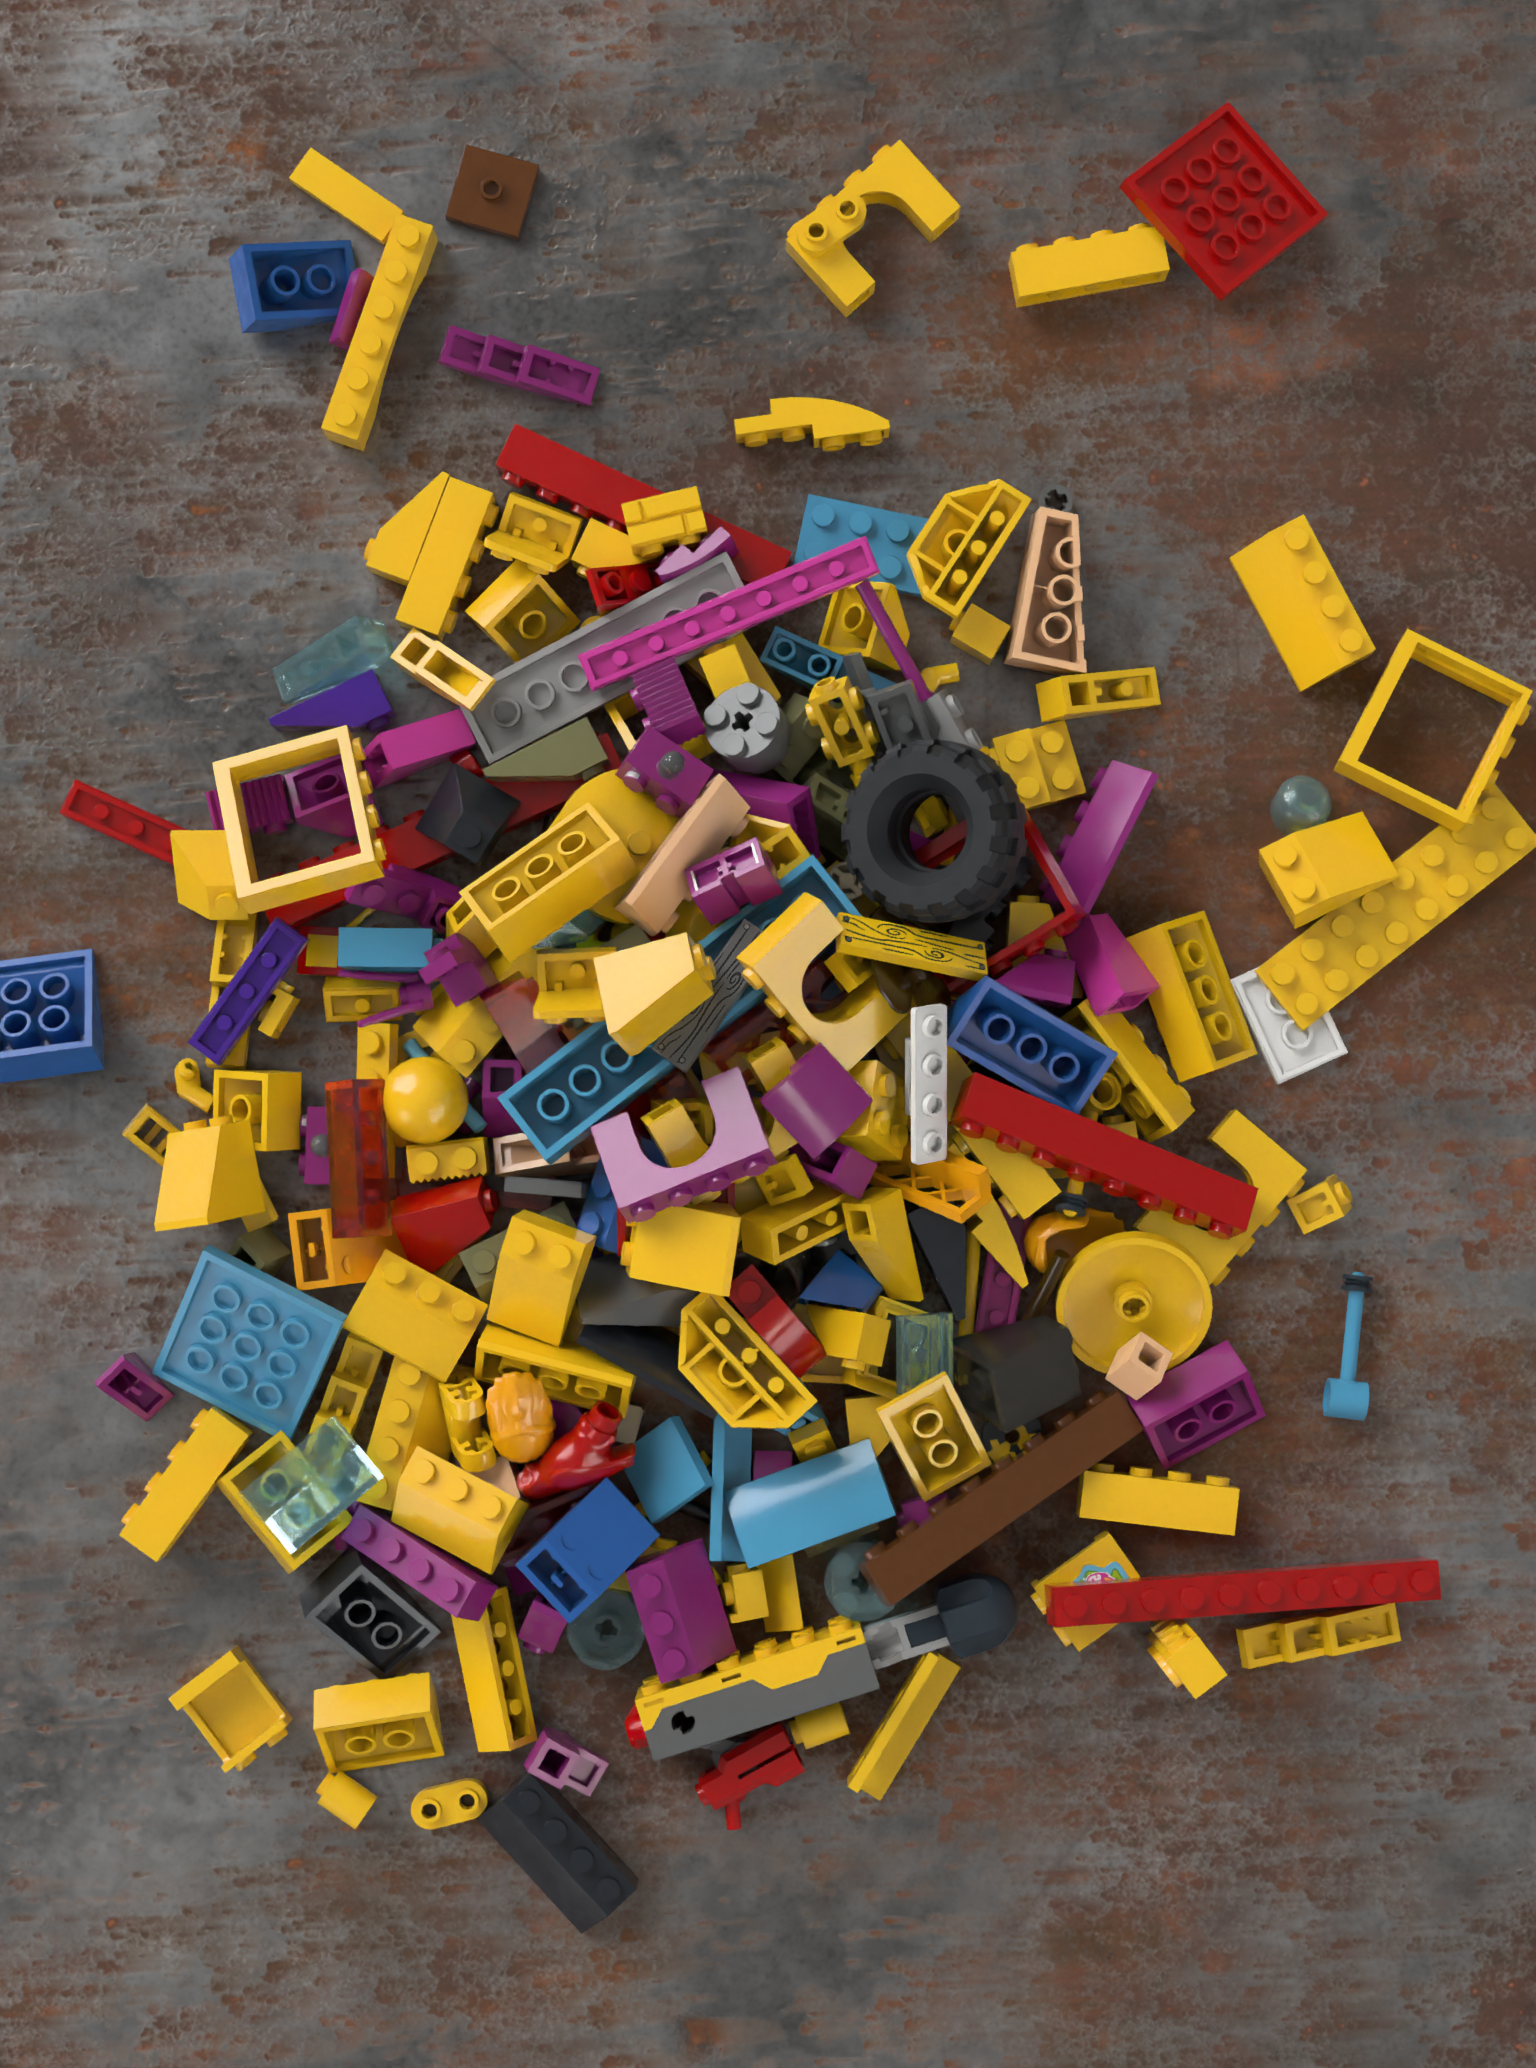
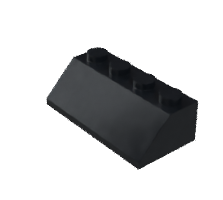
M527 1771L476 1818L581 1934L608 1917L637 1890L639 1878L556 1787Z

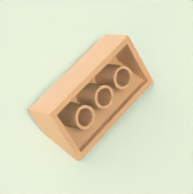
M718 774L704 786L692 806L681 817L614 908L652 937L658 934L660 930L666 934L680 916L675 909L683 899L688 902L692 900L685 869L724 852L721 847L728 837L731 836L733 839H736L749 822L744 816L750 809V806L725 777Z

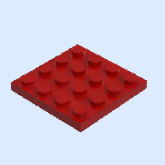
M1229 102L1127 177L1119 187L1220 302L1322 223L1328 215L1326 210Z

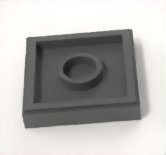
M508 1176L505 1178L504 1192L587 1198L591 1183Z

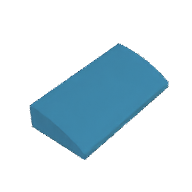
M870 1438L723 1492L748 1569L890 1518L897 1513Z

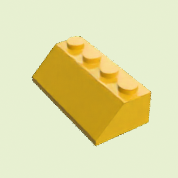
M1304 514L1268 532L1229 558L1299 692L1366 659L1376 650Z
M587 802L462 889L459 893L510 963L520 955L528 952L531 947L551 933L558 931L578 914L591 908L608 893L625 884L640 870L618 835L595 808Z
M1205 911L1159 924L1126 938L1160 985L1147 998L1149 999L1157 1021V1028L1163 1037L1170 1056L1171 1066L1176 1072L1179 1083L1258 1054Z
M544 938L531 947L528 952L509 963L497 947L486 958V961L500 982L499 984L469 1003L455 1007L444 988L433 1001L434 1009L426 1010L412 1027L439 1056L452 1065L465 1078L472 1076L483 1063V1060L491 1054L537 999L539 994L537 951L540 949L558 948Z
M1087 997L1060 1017L1063 1021L1118 1053L1106 1072L1111 1073L1118 1079L1122 1091L1119 1104L1130 1119L1136 1121V1127L1149 1143L1173 1132L1195 1111L1190 1104L1191 1098L1188 1092L1181 1085L1173 1082L1167 1074L1168 1068L1165 1062L1157 1054L1151 1053L1144 1043L1145 1039L1140 1029L1135 1024L1129 1023L1121 1012L1097 1017Z
M488 1322L479 1338L476 1349L474 1374L476 1380L494 1384L495 1377H503L505 1373L514 1371L520 1373L532 1372L534 1378L542 1380L549 1399L590 1410L597 1401H605L615 1406L621 1412L623 1418L626 1416L637 1376L577 1342L572 1344L562 1341L561 1346L556 1347L502 1325Z
M395 1356L353 1497L355 1501L393 1511L398 1480L417 1446L448 1462L452 1452L438 1379ZM457 1362L452 1372L466 1371L474 1377L475 1367Z

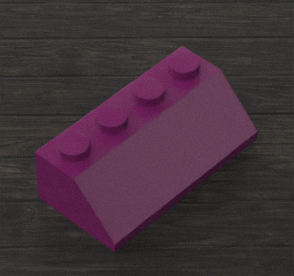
M1115 760L1111 761L1107 769L1100 766L1090 787L1096 789L1090 803L1083 800L1073 818V821L1079 823L1073 836L1065 834L1057 849L1056 855L1062 857L1058 866L1086 915L1090 913L1159 776L1153 772ZM1044 875L1038 889L1044 891L1040 901L1064 912V907Z

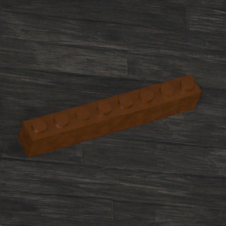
M1101 1389L1084 1400L1087 1407L1077 1414H1074L1072 1410L1065 1413L1053 1422L1056 1427L1045 1436L1039 1432L1023 1442L1022 1446L1025 1450L1012 1458L1010 1454H1007L995 1461L990 1466L993 1470L992 1473L983 1479H980L977 1475L959 1487L961 1494L949 1502L947 1497L929 1507L927 1511L930 1515L918 1524L913 1519L895 1531L898 1538L885 1546L882 1541L864 1552L863 1556L866 1560L857 1566L884 1606H893L1144 1430L1119 1390L1106 1393L1104 1389Z

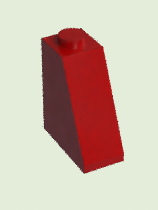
M483 1176L396 1197L390 1221L408 1261L433 1274L491 1229L494 1214L498 1211V1200L494 1190L488 1189Z

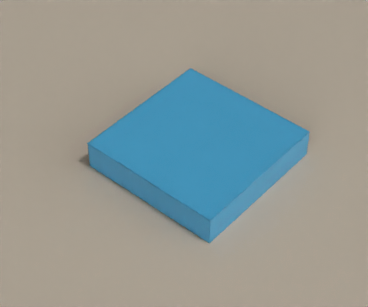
M680 1416L668 1418L635 1442L636 1455L634 1456V1465L624 1469L651 1524L663 1521L714 1485Z

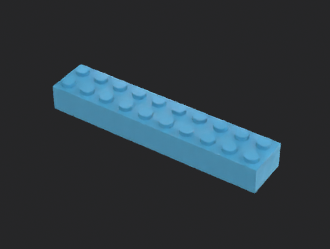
M812 854L779 880L783 891L782 894L754 907L750 902L740 910V913L732 916L697 944L700 943L702 945L705 956H711L714 962L744 919L764 931L804 892L822 900L835 918L839 912L857 916L862 915ZM835 938L811 961V963L818 959L825 952H827L834 945H836ZM749 984L709 1042L765 1000L768 996L760 988L757 991ZM606 1020L593 1023L497 1097V1099L544 1160L551 1165L592 1133L590 1126L615 1116L677 1067L652 1050L658 1039L639 1054L629 1056L608 1034Z

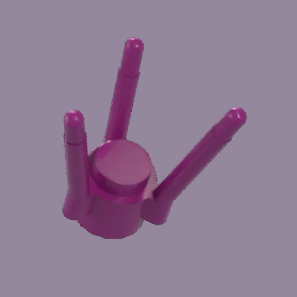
M344 969L338 971L340 977L406 983L405 987L399 988L401 1006L359 1020L357 1022L359 1028L410 1012L434 1009L430 984L426 985L423 979L419 980L417 972L399 974Z

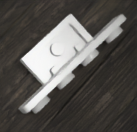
M944 1004L912 1008L911 1037L905 1038V1115L911 1116V1162L917 1165L941 1161L947 1158V1006Z

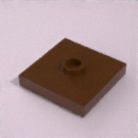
M466 144L445 214L446 220L519 241L540 171L539 165Z

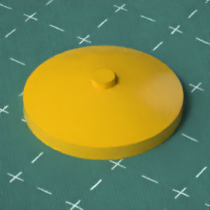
M616 769L602 773L578 788L564 805L557 823L589 802L618 835L640 872L586 910L612 923L635 925L614 908L680 819L675 815H669L661 811L653 801L655 797L646 791L637 793L626 787L623 780L615 775L618 770Z
M1141 1231L1121 1232L1105 1236L1082 1249L1070 1261L1061 1275L1055 1299L1058 1327L1065 1343L1082 1362L1105 1374L1108 1373L1117 1350L1141 1331L1173 1353L1166 1371L1179 1365L1201 1344L1210 1326L1213 1309L1212 1295L1207 1276L1198 1260L1190 1251L1165 1236Z

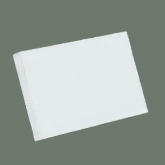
M1257 968L1230 980L1240 1007L1276 1085L1348 1053L1329 1011L1304 1031L1300 1032L1295 1026V1022L1288 1017L1287 1012L1280 1007L1272 997L1271 992L1257 978L1258 975L1254 972Z

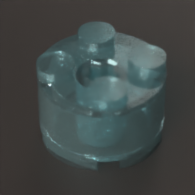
M856 1537L844 1541L829 1556L824 1568V1585L828 1600L839 1614L855 1621L876 1620L893 1610L896 1605L895 1603L891 1607L884 1606L868 1582L867 1587H859L858 1582L852 1581V1579H856L859 1576L860 1569L857 1565L866 1560L863 1553L879 1543V1541L873 1538Z
M608 1587L570 1624L567 1623L568 1641L577 1657L587 1666L599 1670H613L628 1663L640 1651L645 1633L632 1592ZM605 1619L612 1620V1626L617 1629H612L610 1635L603 1634V1627L597 1625V1623L602 1624Z

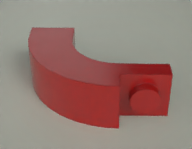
M753 1264L731 1282L729 1299L798 1378L804 1376L827 1356L821 1341L791 1310Z

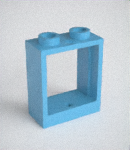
M339 927L338 966L345 970L419 973L420 969L429 964L423 953L442 942L443 938L434 929Z

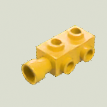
M848 676L839 679L827 677L817 682L814 688H812L808 699L809 704L805 706L806 714L812 726L820 725L825 736L821 738V745L828 760L835 758L839 768L846 765L850 766L852 771L850 778L856 789L861 781L860 774L873 762L871 756L875 755L877 745L880 742V735L874 721H868L863 711L865 702L860 689L857 686L852 687ZM840 697L842 703H835L832 699ZM849 729H855L857 736H849L847 734Z

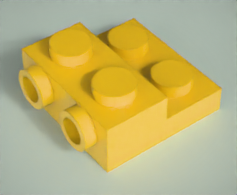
M1065 719L1037 728H1027L992 738L990 743L992 748L988 749V756L994 759L995 763L1004 772L1009 773L1018 787L1015 789L1022 803L1025 804L1027 811L1086 794Z

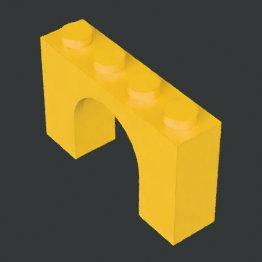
M898 140L892 147L887 144L878 150L872 158L873 163L863 172L860 169L853 172L844 182L843 186L845 188L839 192H853L859 195L866 205L880 203L895 207L912 222L930 243L959 219L961 206L901 140ZM832 194L826 196L816 206L815 210L827 201H829L830 199H832L834 196ZM844 206L840 211L843 215L849 216L854 212V209L851 206ZM799 220L787 232L786 252L845 317H848L874 294L875 281L848 252L843 242L821 256H811L803 252L797 242V228L801 222ZM815 227L809 231V234L812 237L818 238L822 236L823 231Z
M804 892L750 943L736 959L745 968L741 973L744 979L755 990L758 991L760 988L768 996L764 1003L777 1017L782 1018L784 1016L790 1023L786 1029L799 1044L803 1046L806 1043L812 1049L821 1042L840 1064L849 1071L910 1011L905 1014L896 1013L880 993L873 976L856 988L834 1009L823 1013H810L802 997V981L805 971L811 961L844 928L822 900Z
M777 1036L742 1056L763 1095L791 1073L790 1067L796 1062L786 1043ZM675 1098L640 1118L669 1168L689 1165L701 1158L710 1148V1145L705 1144L683 1105ZM766 1109L763 1126L775 1158L779 1161L789 1153L788 1148L798 1142ZM745 1176L733 1182L739 1184L751 1177ZM721 1191L705 1192L694 1197L691 1203L694 1206L698 1203L702 1205L710 1203L721 1195Z
M1237 1109L1230 1110L1206 1140L1242 1171L1247 1184L1259 1188L1246 1232L1229 1240L1218 1239L1194 1225H1184L1176 1222L1170 1213L1162 1210L1150 1211L1147 1209L1132 1225L1136 1231L1162 1235L1185 1247L1202 1266L1209 1285L1212 1283L1215 1287L1230 1272V1268L1226 1265L1236 1254L1242 1257L1254 1244L1255 1239L1252 1235L1260 1225L1266 1228L1278 1216L1280 1210L1277 1208V1205L1285 1196L1292 1198L1305 1183V1180L1301 1177L1307 1171L1305 1167Z

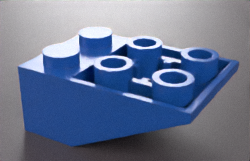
M606 1477L522 1554L515 1566L570 1624L660 1536V1533L614 1483Z

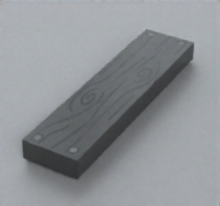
M746 919L742 921L713 962L716 970V979L711 980L714 994L661 1035L652 1047L655 1053L687 1073L749 986V983L741 974L745 968L736 957L763 932L761 929Z

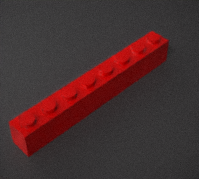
M516 423L495 464L499 474L502 475L501 480L517 489H522L523 485L536 490L535 495L549 504L556 505L557 501L571 507L570 512L584 518L583 520L589 521L590 518L594 517L606 523L605 525L625 534L628 531L621 504L664 494V492ZM703 511L708 534H713L721 526L732 536L739 552L731 560L744 586L790 566L792 562L791 551ZM679 544L665 547L664 550L669 553L676 551L679 548ZM697 547L690 548L689 550L694 553Z
M977 1072L963 1080L949 1124L960 1128V1133L974 1139H981L983 1137L995 1142V1146L1004 1152H1020L1030 1156L1031 1161L1038 1166L1062 1169L1067 1172L1066 1175L1075 1181H1091L1103 1186L1102 1190L1107 1194L1117 1197L1128 1196L1138 1200L1137 1204L1144 1209L1150 1211L1162 1210L1170 1213L1176 1222L1191 1226L1197 1224L1208 1229V1234L1218 1239L1229 1240L1246 1232L1259 1189Z

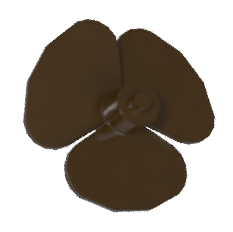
M871 959L872 973L879 991L896 1013L905 1014L911 1009L913 991L917 1007L944 1004L947 1006L948 1015L952 1008L951 992L942 979L935 975H930L931 971Z

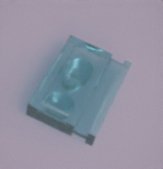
M953 1313L897 1315V1394L902 1395L943 1371L947 1373L953 1385Z

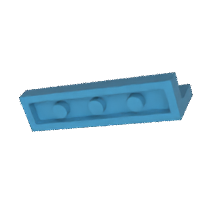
M719 1414L714 1419L712 1480L714 1485H712L709 1561L746 1562L723 1492L751 1481L752 1428H731Z

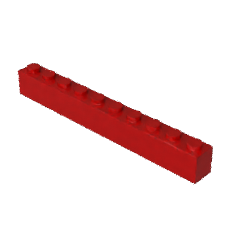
M594 731L610 764L604 766L605 772L619 769L621 762L608 733L600 735L598 731ZM583 778L577 781L489 782L488 779L485 780L521 802L502 835L543 818L544 815L561 810L571 794L586 783ZM424 809L404 816V823L390 829L389 825L375 829L377 839H382L387 853L385 855L386 860L382 861L383 869H388L390 863L422 872L458 856V854L415 830L416 825L425 812ZM353 840L345 842L332 849L334 855L320 860L319 856H315L299 863L297 866L299 870L360 854V844L355 845ZM279 872L265 878L264 880L285 874L284 872ZM347 887L264 911L270 924L276 917H280L293 928H297L350 904L347 903L344 896Z
M1425 1557L1044 1584L1047 1624L1056 1628L1442 1600L1438 1560Z

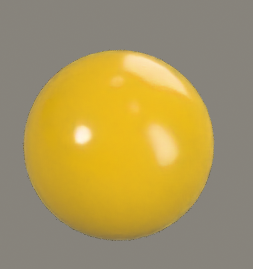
M415 1057L402 1062L388 1075L381 1092V1109L387 1124L397 1135L413 1143L430 1144L446 1139L460 1127L468 1110V1090L462 1076L452 1065L435 1057Z

